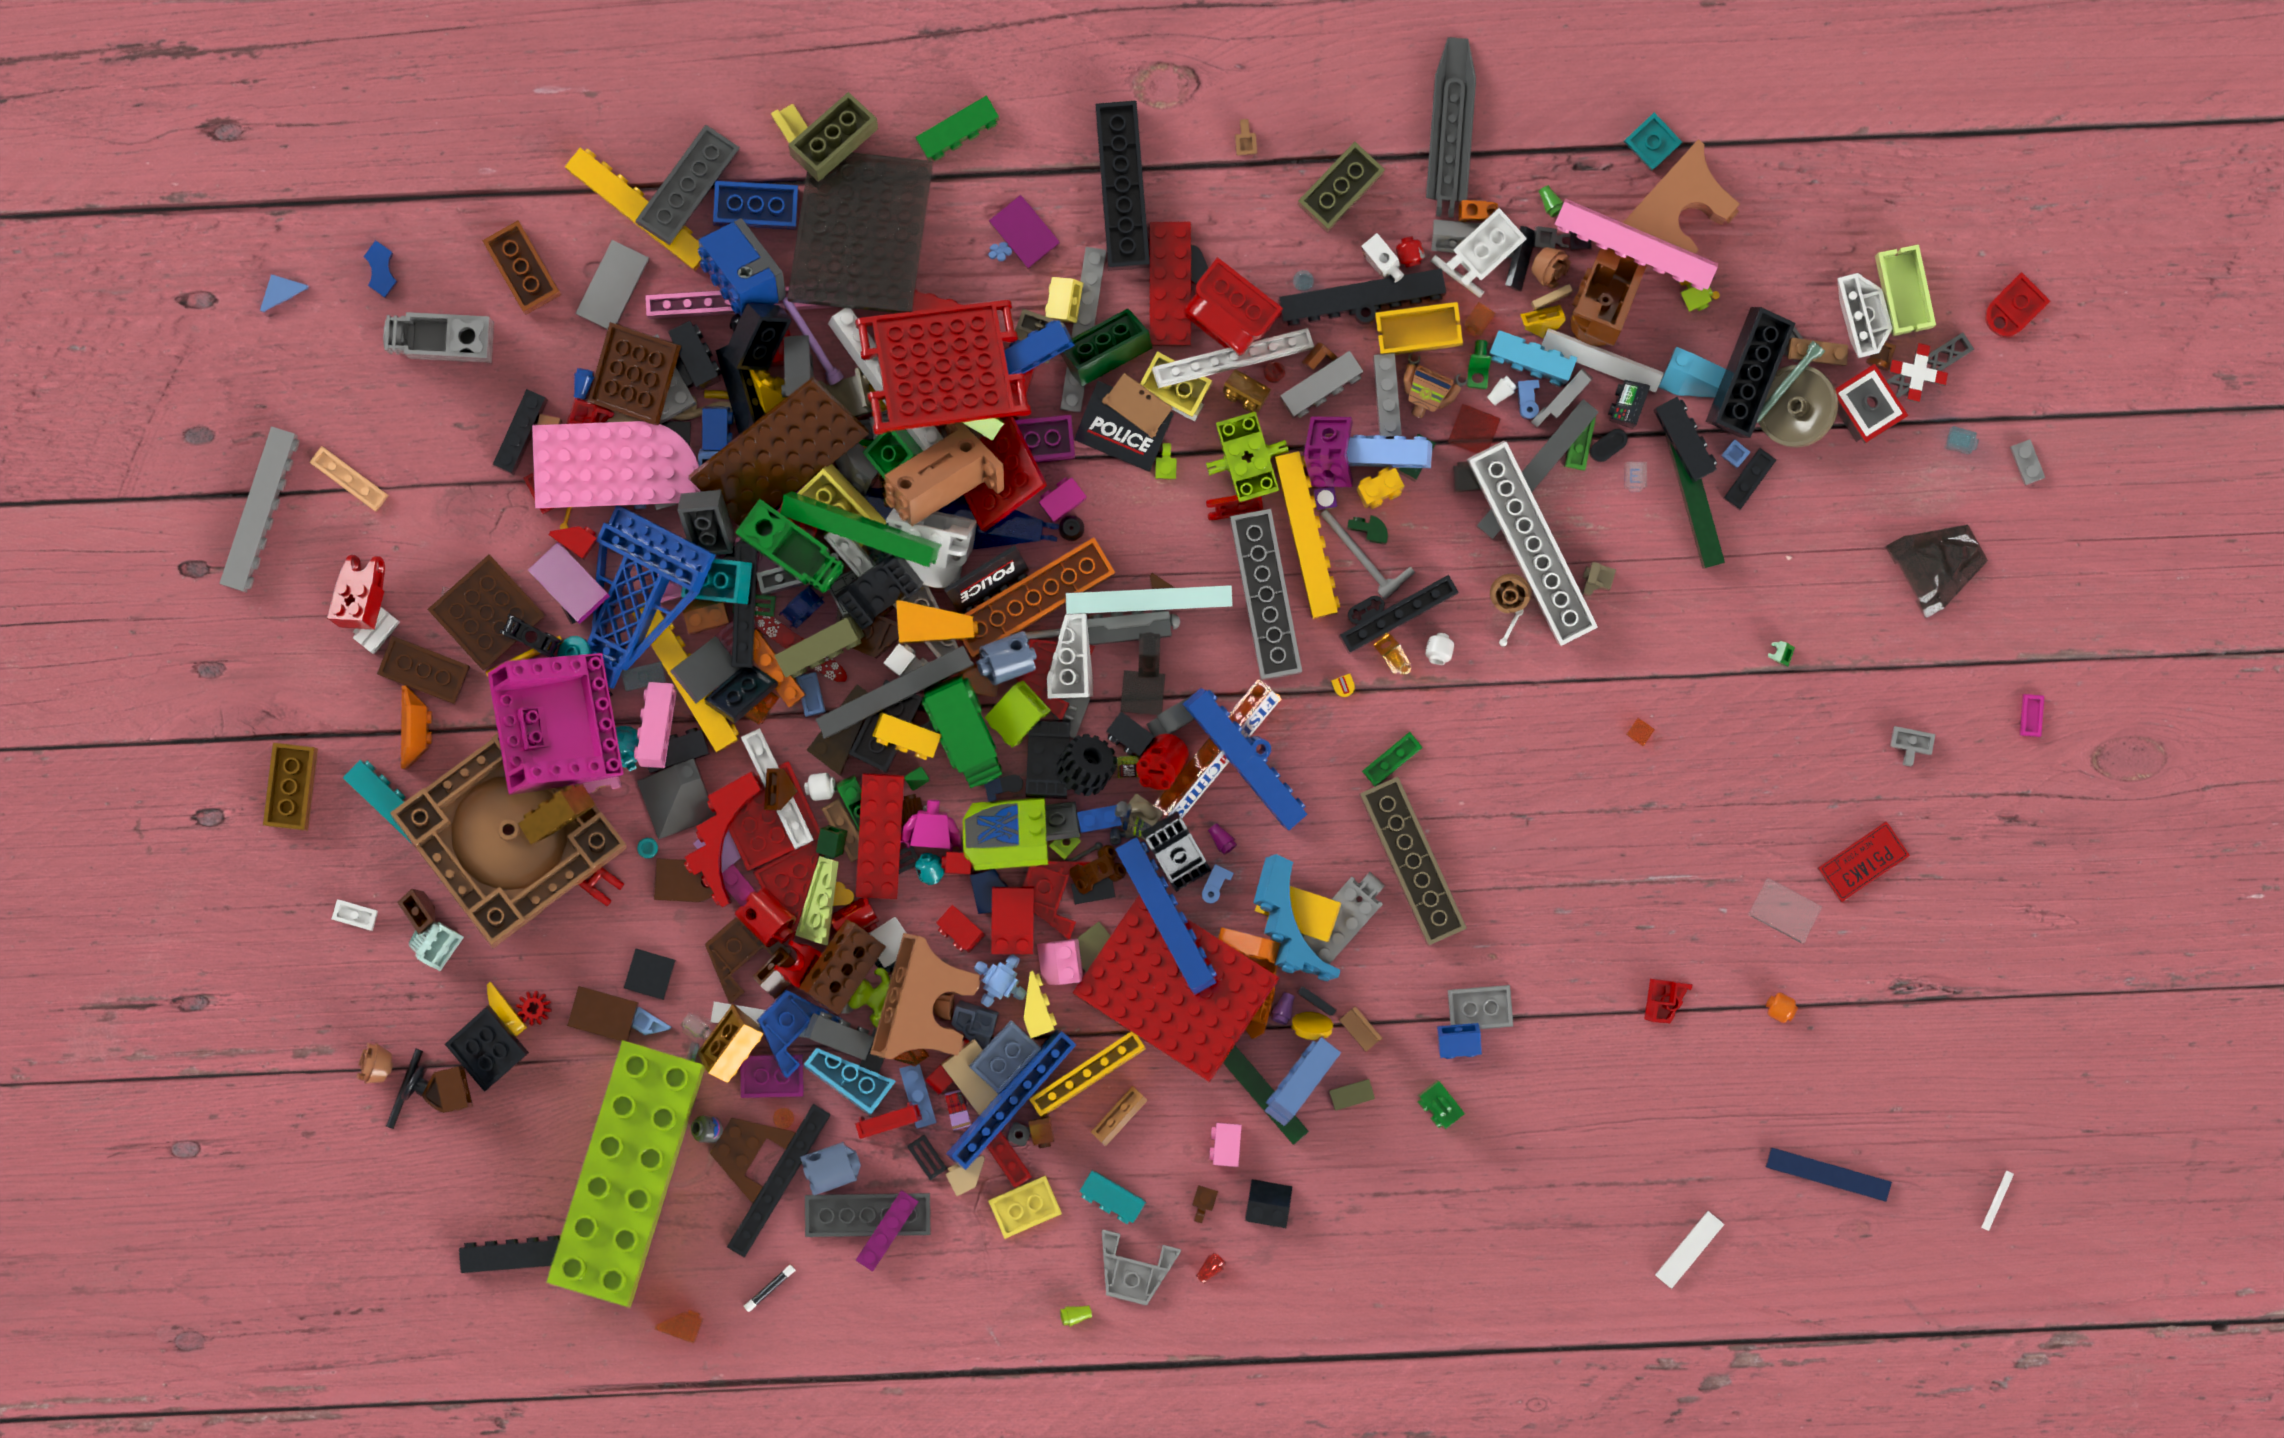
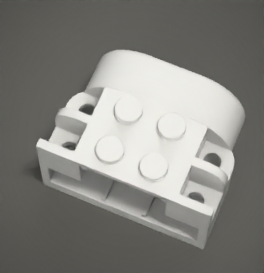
M893 508L886 519L889 526L942 544L936 564L931 563L930 567L906 560L924 582L923 585L946 588L961 578L962 566L973 550L977 521L934 512L911 526L907 521H903L898 512Z

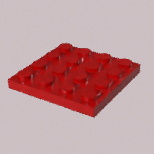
M1011 416L1002 421L1004 424L993 440L984 435L979 438L1003 464L1004 490L997 494L985 482H982L963 494L982 531H987L1048 486L1014 417Z
M785 762L778 767L785 770L796 787L797 793L793 798L815 841L819 838V825L790 762ZM759 775L756 777L763 791L751 798L739 810L728 829L747 871L795 850L777 811L764 810L765 786Z

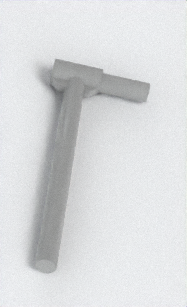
M1326 509L1320 514L1379 583L1378 594L1384 600L1398 590L1400 585L1415 573L1409 567L1396 579L1386 580Z

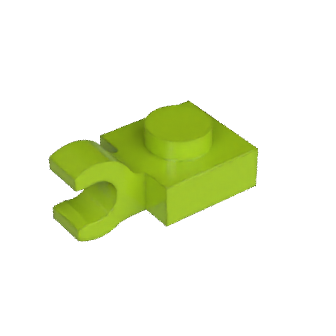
M1163 443L1162 458H1156L1155 479H1176L1177 458H1171V443Z

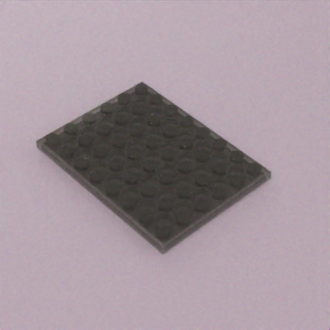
M852 152L819 182L807 172L787 298L788 302L889 313L912 312L933 161Z

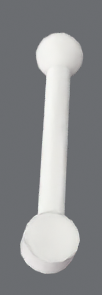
M1523 609L1515 612V616L1505 636L1499 641L1501 646L1507 645V639L1519 616L1523 614Z

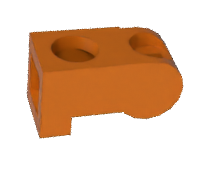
M1462 200L1459 203L1458 221H1485L1498 209V203Z

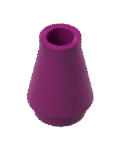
M1218 823L1209 828L1208 832L1219 852L1226 855L1237 846L1235 838L1222 829Z

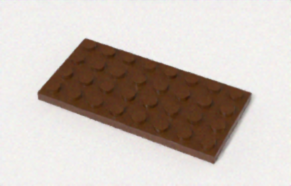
M812 377L689 474V480L702 492L721 490L730 518L740 526L759 499L773 509L782 503L784 494L799 490L825 466L828 467L869 435V430Z

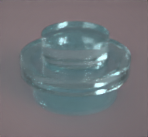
M1301 270L1294 275L1293 284L1296 289L1307 291L1313 286L1314 278L1310 272Z

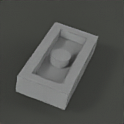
M2030 439L2010 447L2024 485L2045 478Z

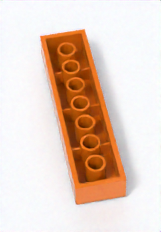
M1093 537L965 613L964 615L973 616V621L978 622V634H974L975 639H962L971 657L974 659L979 656L980 646L1018 633L1065 605V593L1087 592L1114 576L1115 571L1096 539Z

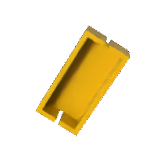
M1458 302L1375 313L1378 334H1383V336L1378 335L1380 354L1395 353L1396 355L1463 346L1461 324L1456 325L1460 323Z

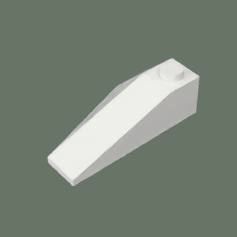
M1068 614L1064 617L1057 648L1047 676L1048 698L1093 697V676L1087 614Z

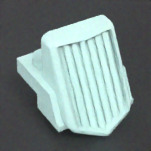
M435 921L422 934H418L415 930L408 945L416 953L415 957L418 960L441 971L464 937L438 921L437 923Z

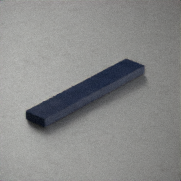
M1772 1147L1770 1148L1765 1166L1766 1168L1887 1202L1892 1184L1891 1181Z

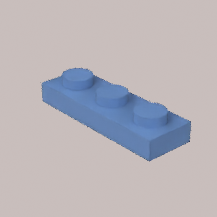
M920 1063L900 1068L908 1101H912L913 1105L918 1104L923 1119L915 1122L916 1129L937 1123Z

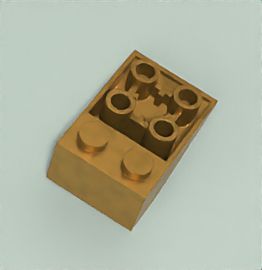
M1237 369L1233 371L1223 387L1226 399L1233 403L1236 401L1242 403V408L1250 413L1254 411L1259 413L1271 392L1270 388Z

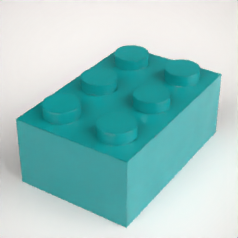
M714 559L700 593L694 599L748 604L752 563ZM682 587L681 597H685L689 590Z

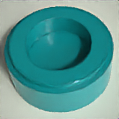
M643 838L637 846L639 855L647 859L656 856L659 849L657 842L652 838Z

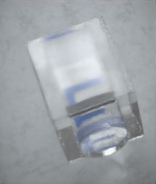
M1626 462L1624 464V488H1629V492H1642V489L1647 487V462Z

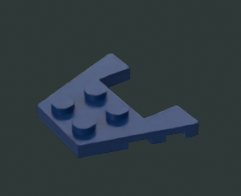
M785 990L757 1019L785 1078H788L800 1066L786 1051V1048L808 1027L812 1014L820 1015L821 1012L831 1015V1020L838 1022L839 1019H842L788 990Z

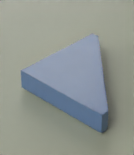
M271 274L260 311L265 312L289 300L302 291L308 290L309 286Z

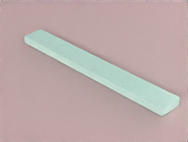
M1231 585L1065 593L1066 614L1232 606Z

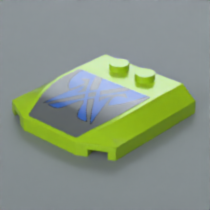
M1045 797L971 804L963 817V851L966 859L972 863L974 870L1048 865Z

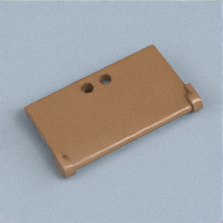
M1126 373L1121 376L1110 393L1102 401V403L1107 404L1146 432L1151 438L1156 436L1158 428L1173 409V407Z

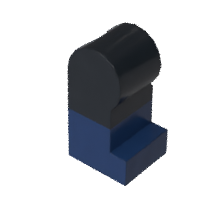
M1008 775L984 784L988 802L997 800L996 794L1008 791L1012 793L1019 792L1023 787L1022 778L1018 775Z

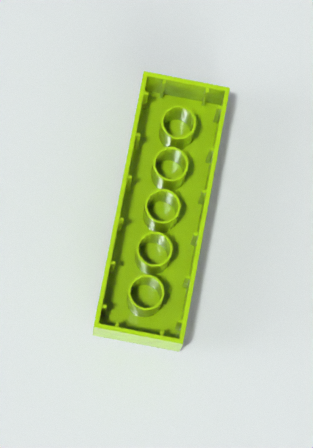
M622 1040L546 1283L631 1308L705 1071L703 1064Z

